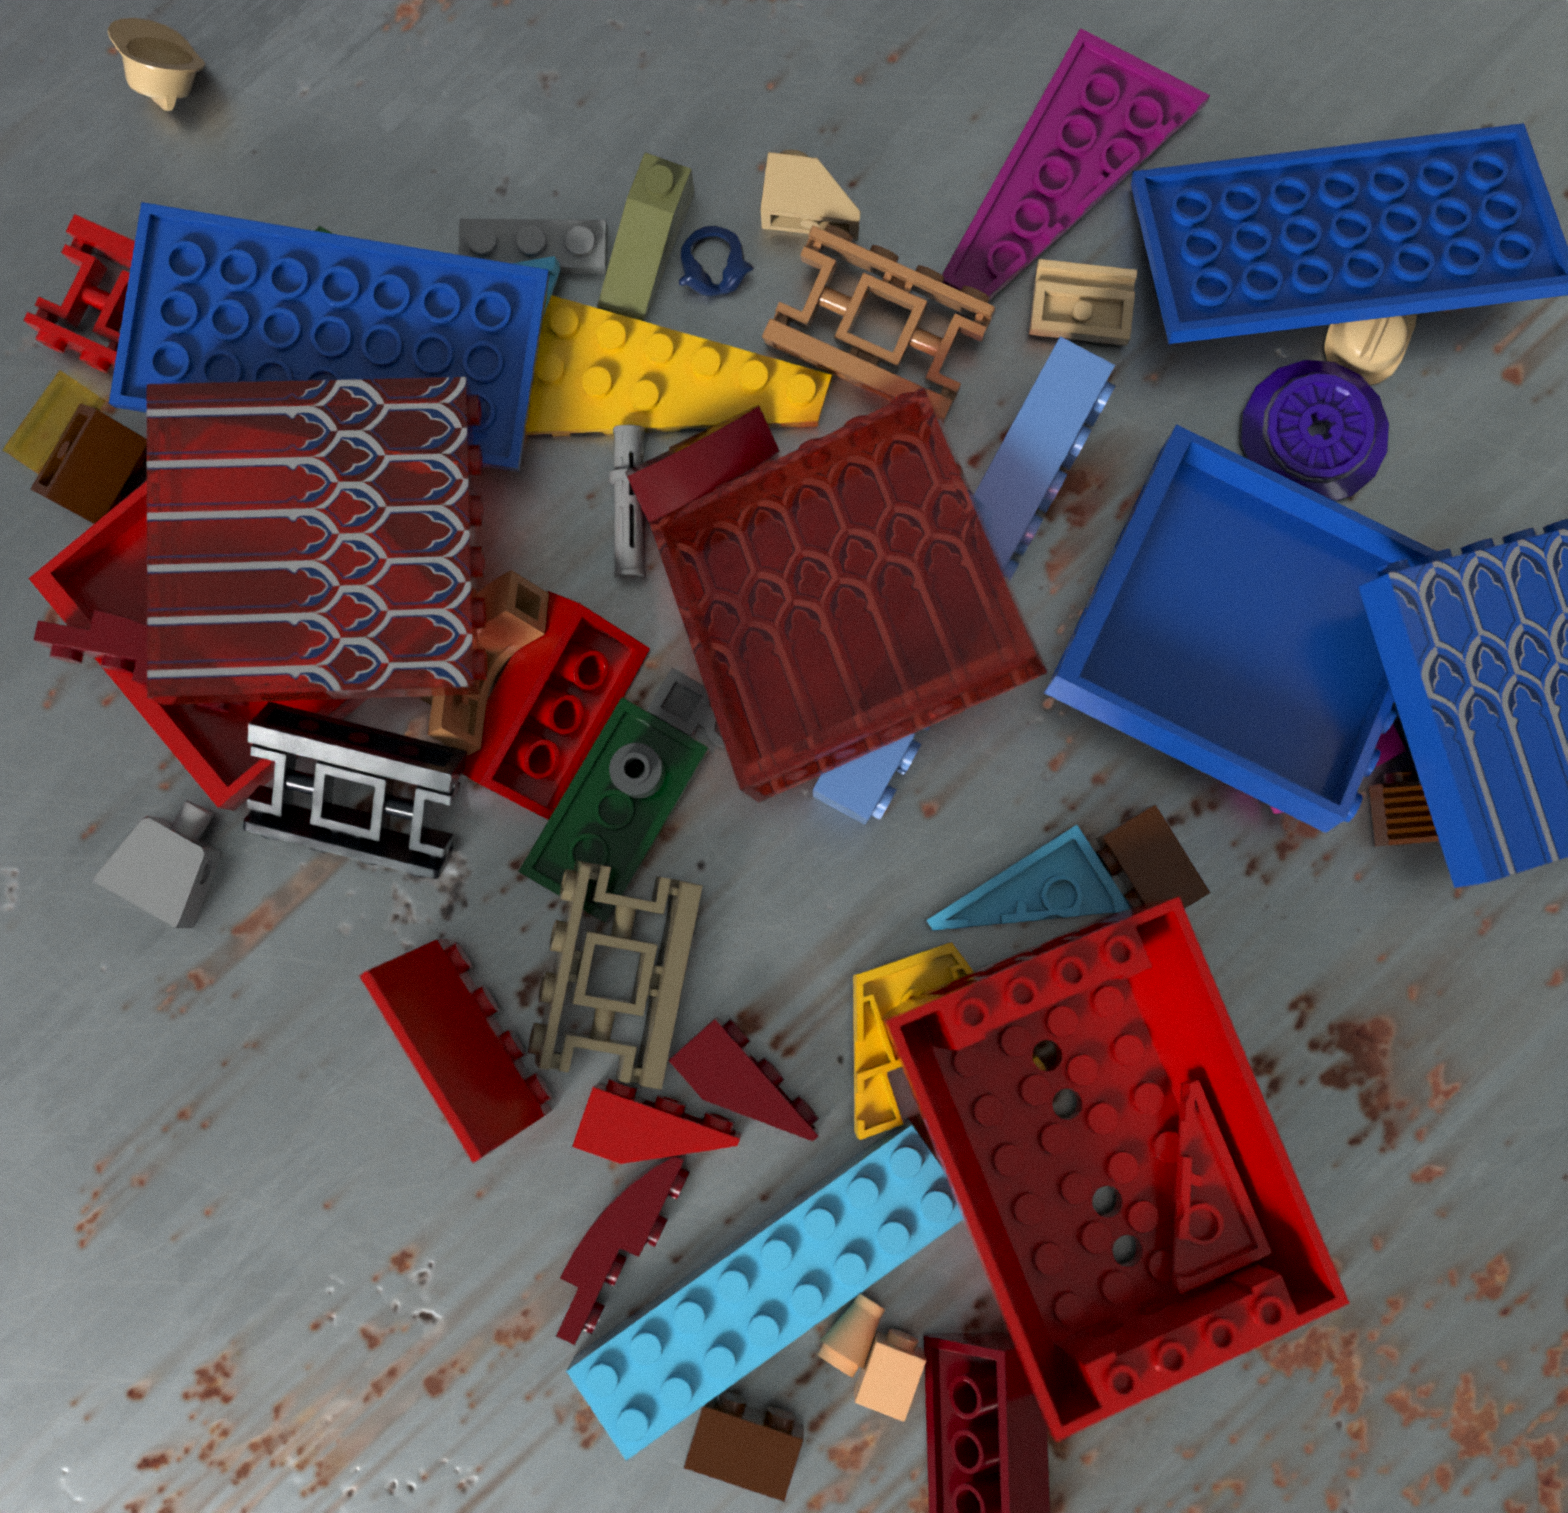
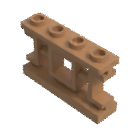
M826 225L825 230L812 226L808 234L809 240L806 246L803 247L800 257L802 262L820 269L819 275L802 311L782 302L778 303L775 310L776 314L773 319H769L762 335L765 344L926 418L930 413L937 410L939 414L933 421L938 423L942 420L944 425L952 409L953 402L959 393L961 383L940 373L959 332L982 342L995 314V307L988 304L990 297L970 286L964 285L961 291L943 284L944 276L928 267L917 265L915 271L897 263L899 257L895 253L881 246L872 245L870 250L852 243L854 237L850 233L836 226ZM822 251L876 274L883 279H877L863 272L852 297L829 288L828 286L837 269V262L835 259L822 254ZM914 291L972 317L974 321L955 313L944 338L936 336L918 327L926 311L927 300L911 293ZM869 292L911 310L893 352L851 334ZM820 306L840 314L843 318L834 339L836 343L851 350L849 353L793 329L789 327L790 322L809 330ZM909 346L934 357L925 377V383L942 391L940 394L935 393L878 367L879 363L899 370Z

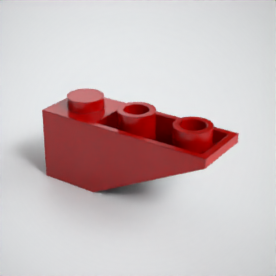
M609 1078L607 1085L598 1082L593 1086L572 1147L619 1164L736 1147L742 1132L733 1130L735 1122L731 1119L711 1112H705L703 1119L684 1112L686 1104L678 1100L657 1095L655 1102L636 1096L638 1089L636 1086Z

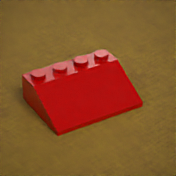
M436 939L375 966L359 975L465 1152L472 1163H475L550 1113L552 1109L548 1101L553 1097L543 1078L537 1072L531 1075L521 1060V1057L526 1055L516 1034L511 1029L504 1032L494 1016L499 1011V1008L491 993L484 985L477 988L467 972L472 968V964L463 948L457 942L451 945L448 939Z

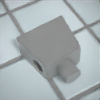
M186 800L173 823L159 817H144L96 873L92 881L174 928H193L221 858L220 850L200 839L214 814L200 805Z

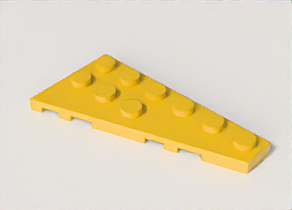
M551 295L543 317L525 438L526 435L552 434L554 437L571 436V433L603 432L604 435L613 434V428L619 425L642 426L645 428V433L680 432V429H708L757 405L760 406L769 428L818 427L832 381V375Z

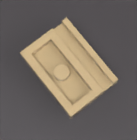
M1039 259L1036 266L1029 335L1060 338L1061 336L1071 340L1127 346L1131 336L1135 299L1134 289L1138 270Z

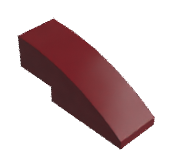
M757 405L669 447V451L625 471V474L650 523L735 479L780 450L760 406Z

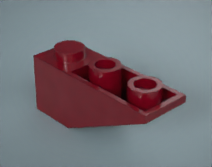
M717 1016L668 1060L702 1100L812 1142L819 1137V1131L813 1125L819 1119L817 1114L801 1096H797L792 1101L779 1085L785 1080L784 1077L766 1057L758 1062L745 1048L751 1040L733 1019L730 1018L726 1023H723Z

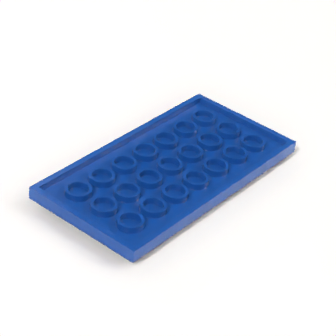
M1524 123L1133 171L1131 188L1168 344L1568 295V246Z
M141 202L109 404L115 408L146 413L147 410L310 406L322 401L331 392L337 380L361 379L379 393L384 404L440 403L452 394L458 386L461 377H466L465 389L452 403L465 415L467 421L450 403H440L456 415L462 428H467L466 440L453 454L465 464L519 472L550 278L549 270ZM447 377H454L441 394L431 398L388 399L385 393L370 380L375 381L389 397L420 396L426 393L429 387L442 384ZM323 380H330L326 387L311 399H296L294 395H291L285 400L147 403V401L286 398L291 393H294L299 398L304 395L305 389L316 388ZM340 388L336 396L325 406L343 422L349 419L353 412L365 410L369 403L362 398L352 397L347 390ZM377 404L367 418L355 424H340L338 419L324 406L313 407L326 413L338 431L362 430L379 416L384 404ZM389 411L373 431L390 448L421 447L427 444L430 437L443 435L448 430V426L442 421L430 420L429 416L422 411ZM286 415L177 417L309 439H317L324 433L321 426L315 423H306L305 418L301 415H297L295 419H290ZM455 428L442 445L432 449L389 450L386 444L371 430L362 431L375 439L384 451L413 455L441 454L453 445L459 437L462 428ZM330 431L324 441L332 442L337 431ZM341 439L340 444L351 445L345 440ZM441 454L453 462L461 463L451 454Z

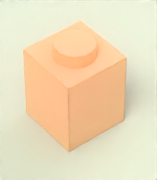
M889 1329L888 1334L876 1331L864 1369L861 1368L854 1387L855 1403L905 1422L926 1363L924 1350L917 1346L918 1340L915 1337L896 1329Z

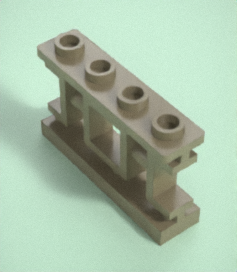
M576 860L574 870L566 869L561 883L560 899L566 900L567 904L563 921L555 920L553 924L549 950L555 951L556 957L553 972L544 971L539 1002L546 1003L542 1023H533L528 1053L535 1054L534 1062L538 1068L546 1070L552 1068L568 1073L574 1047L618 1054L620 1056L615 1077L619 1081L639 1083L642 1087L662 1090L703 885L656 876L651 901L606 892L611 867ZM589 879H593L590 900L616 905L611 934L583 930L580 948L577 950L575 949L587 885ZM670 894L671 897L657 964H654L658 945L652 942L631 939L636 910L664 914L667 897ZM595 944L641 952L631 1001L585 993ZM569 981L572 982L569 1001L572 1004L595 1008L591 1032L589 1036L562 1031L559 1050L554 1051L565 992ZM647 996H650L637 1065H634L637 1047L630 1042L610 1039L615 1013L621 1012L644 1016Z

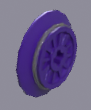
M1303 360L1276 369L1255 387L1242 412L1240 441L1247 459L1336 502L1352 497L1375 477L1387 454L1389 422L1380 396L1360 374L1335 362ZM1323 423L1326 426L1327 431L1322 436L1320 434L1311 436L1308 432V428L1312 424L1320 425Z

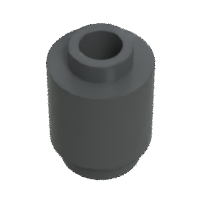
M626 744L614 753L610 761L609 772L612 782L619 790L630 797H649L661 788L665 780V766L662 759L651 747L645 744ZM637 759L643 761L645 765L643 775L639 778L628 777L626 770L629 764Z

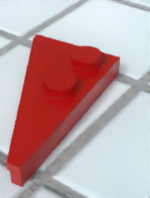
M1194 1078L1181 1083L1171 1276L1173 1289L1179 1294H1183L1272 1254L1199 1080Z

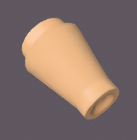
M858 1294L852 1305L819 1340L824 1344L817 1355L853 1378L859 1366L863 1369L865 1367L885 1309L862 1294Z

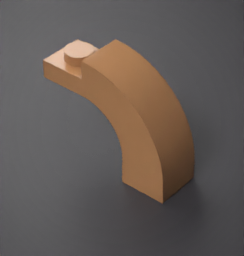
M510 570L486 585L466 604L460 612L470 621L471 625L460 613L456 618L463 624L466 633L472 634V644L457 661L470 672L472 677L456 661L446 662L454 666L463 675L468 687H454L448 680L435 678L434 674L427 670L420 700L431 705L427 735L449 747L467 751V756L481 749L486 702L493 681L502 666L516 651L545 635L549 593L513 570ZM447 629L439 644L447 642L453 636L449 629ZM460 634L450 649L441 655L433 656L431 661H445L461 648L467 634Z

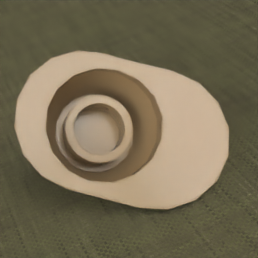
M139 18L118 19L111 22L107 29L110 40L122 55L125 77L131 89L151 97L165 111L173 110L176 99L187 97L190 94L197 71L203 70L205 62L179 32L166 25Z
M1417 314L1330 324L1324 344L1326 361L1335 362L1360 374L1369 385L1379 384L1391 376L1401 363L1416 325Z

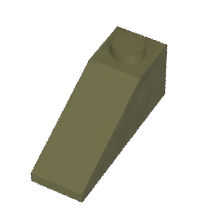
M646 152L644 153L627 196L597 305L599 309L646 321L695 194L691 168Z

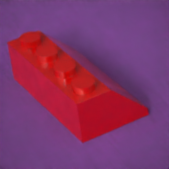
M550 591L547 592L549 593L545 635L523 646L511 656L486 702L481 749L466 756L465 769L462 772L464 776L547 820L550 819L621 697H624L650 650L649 647L581 603Z

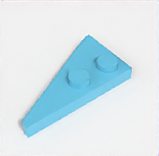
M1074 825L929 917L926 921L932 931L1117 913L1128 910L1131 907L1078 825Z

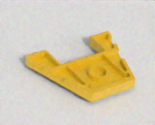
M952 942L853 975L854 1132L859 1140L904 1125L887 1076L888 1071L902 1066L883 1022V1016L897 1005L916 995L974 972ZM1032 1054L1035 1065L1041 1070H1046L1038 1056Z

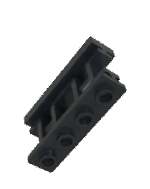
M270 701L248 724L247 742L253 743L250 755L275 761L273 788L259 785L247 799V808L250 809V812L243 820V830L259 834L269 840H283L307 846L316 852H330L358 859L361 863L367 865H381L405 871L414 877H428L432 879L440 877L452 857L453 846L451 844L453 842V834L429 828L432 802L451 805L460 789L458 778L465 769L467 751ZM296 755L318 760L315 765V775L295 770ZM338 777L374 786L372 813L333 804L334 778ZM395 779L418 785L414 800L393 795ZM293 791L313 795L312 810L291 805L293 802ZM390 816L411 820L410 835L389 830Z

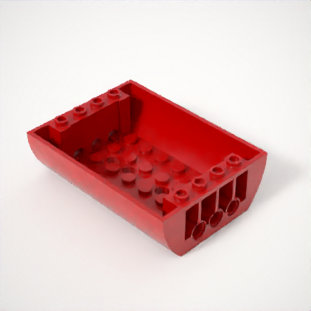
M1179 896L1141 905L1087 923L916 995L897 1005L883 1016V1022L1045 1422L1056 1442L1350 1304ZM1044 1040L1050 1041L1057 1052L1054 1065L1047 1070L1039 1069L1033 1062L1032 1057L1036 1044ZM1194 1078L1198 1079L1272 1254L1183 1294H1179L1173 1289L1171 1276L1181 1083ZM1068 1088L1076 1097V1109L1069 1117L1060 1118L1053 1110V1098L1058 1091ZM1110 1186L1116 1194L1115 1207L1110 1213L1099 1215L1093 1208V1195L1099 1188ZM1131 1235L1136 1243V1253L1129 1262L1119 1264L1113 1256V1245L1121 1236Z

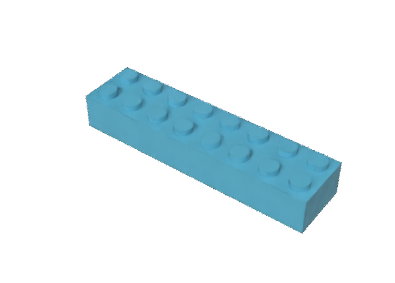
M909 1118L903 1121L904 1125L890 1130L573 1357L566 1372L626 1461L963 1220L942 1165Z

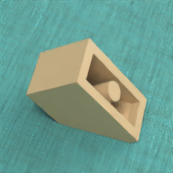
M783 150L780 153L768 152L760 208L762 229L809 234L812 226L825 230L826 225H833L850 233L854 240H858L860 210L818 158L808 157L806 153L798 150Z

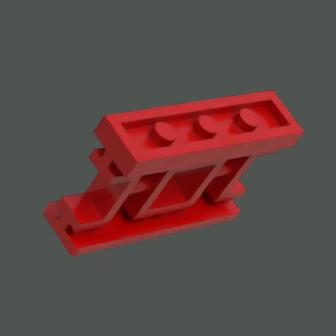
M74 214L66 230L73 238L70 246L65 244L61 253L73 264L80 266V269L61 306L38 297L35 306L39 308L36 315L27 312L23 321L38 332L35 340L62 354L69 347L81 353L79 360L101 372L108 373L110 367H115L120 336L118 331L122 324L130 273L122 270L111 293H108L98 288L107 267L96 257L91 256V254L94 253L130 269L135 241ZM88 306H92L101 311L92 332L103 341L108 342L109 345L105 347L56 325L59 320L74 328H78Z

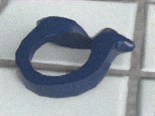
M704 226L694 231L681 247V262L685 275L679 279V285L689 286L705 296L728 294L737 289L745 275L753 271L754 267L745 261L742 244L735 233L719 226ZM711 236L720 237L726 240L731 247L727 266L723 270V280L720 284H713L711 277L692 255L694 245L703 238Z

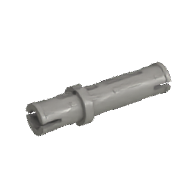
M619 425L613 428L614 470L609 472V482L614 485L615 496L614 577L626 579L643 578L646 576V571L644 570V512L625 471L644 462L643 435L645 434V428L638 425Z

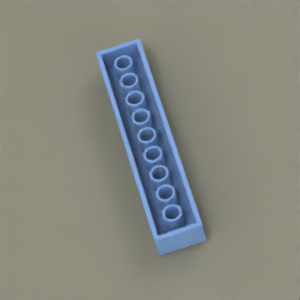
M1061 336L973 495L981 513L972 522L967 532L965 546L988 599L990 595L994 597V594L981 565L983 555L977 554L973 546V536L979 523L984 519L985 524L981 530L983 543L980 544L978 553L985 555L983 565L999 600L1019 565L1018 562L1010 559L1014 552L1021 556L1024 555L1043 521V518L1035 514L1036 510L1039 509L1045 513L1048 511L1068 475L1059 470L1060 466L1070 470L1091 432V429L1083 424L1085 423L1091 427L1094 426L1115 388V385L1107 381L1115 367L1114 364ZM967 509L954 530L960 534L967 519L972 514ZM953 532L951 537L957 538L965 544L962 536ZM944 548L930 575L937 577L935 588L966 662L971 654L962 649L966 639L976 643L988 621L968 572L960 567L962 559L957 556L952 557L950 552ZM929 576L925 586L961 672L965 664L933 588L935 577ZM919 594L898 632V636L933 723L946 698L937 693L943 683L952 687L954 679ZM896 636L892 643L924 724V730L928 731L932 725ZM887 654L865 693L884 747L863 697L860 707L877 750L868 753L855 715H853L832 753L837 768H835L830 757L827 763L829 771L820 775L813 788L814 798L866 825L871 815L879 820L881 819L897 790L888 785L895 771L902 775L906 773L921 746V743L913 740L917 731Z

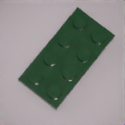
M621 697L518 872L560 896L564 872L566 869L574 870L576 860L611 867L606 892L624 895L707 755L709 747ZM626 744H645L651 747L662 759L665 766V780L655 794L646 798L630 797L619 790L612 782L609 772L610 761L614 753ZM637 759L629 764L626 770L628 777L639 778L643 775L645 771L643 761ZM589 879L583 910L604 923H608L616 910V905L590 900L593 879Z

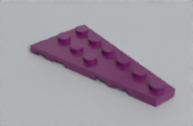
M1080 28L942 273V276H944L942 283L961 291L964 285L970 286L988 295L990 301L1207 104L1210 95Z

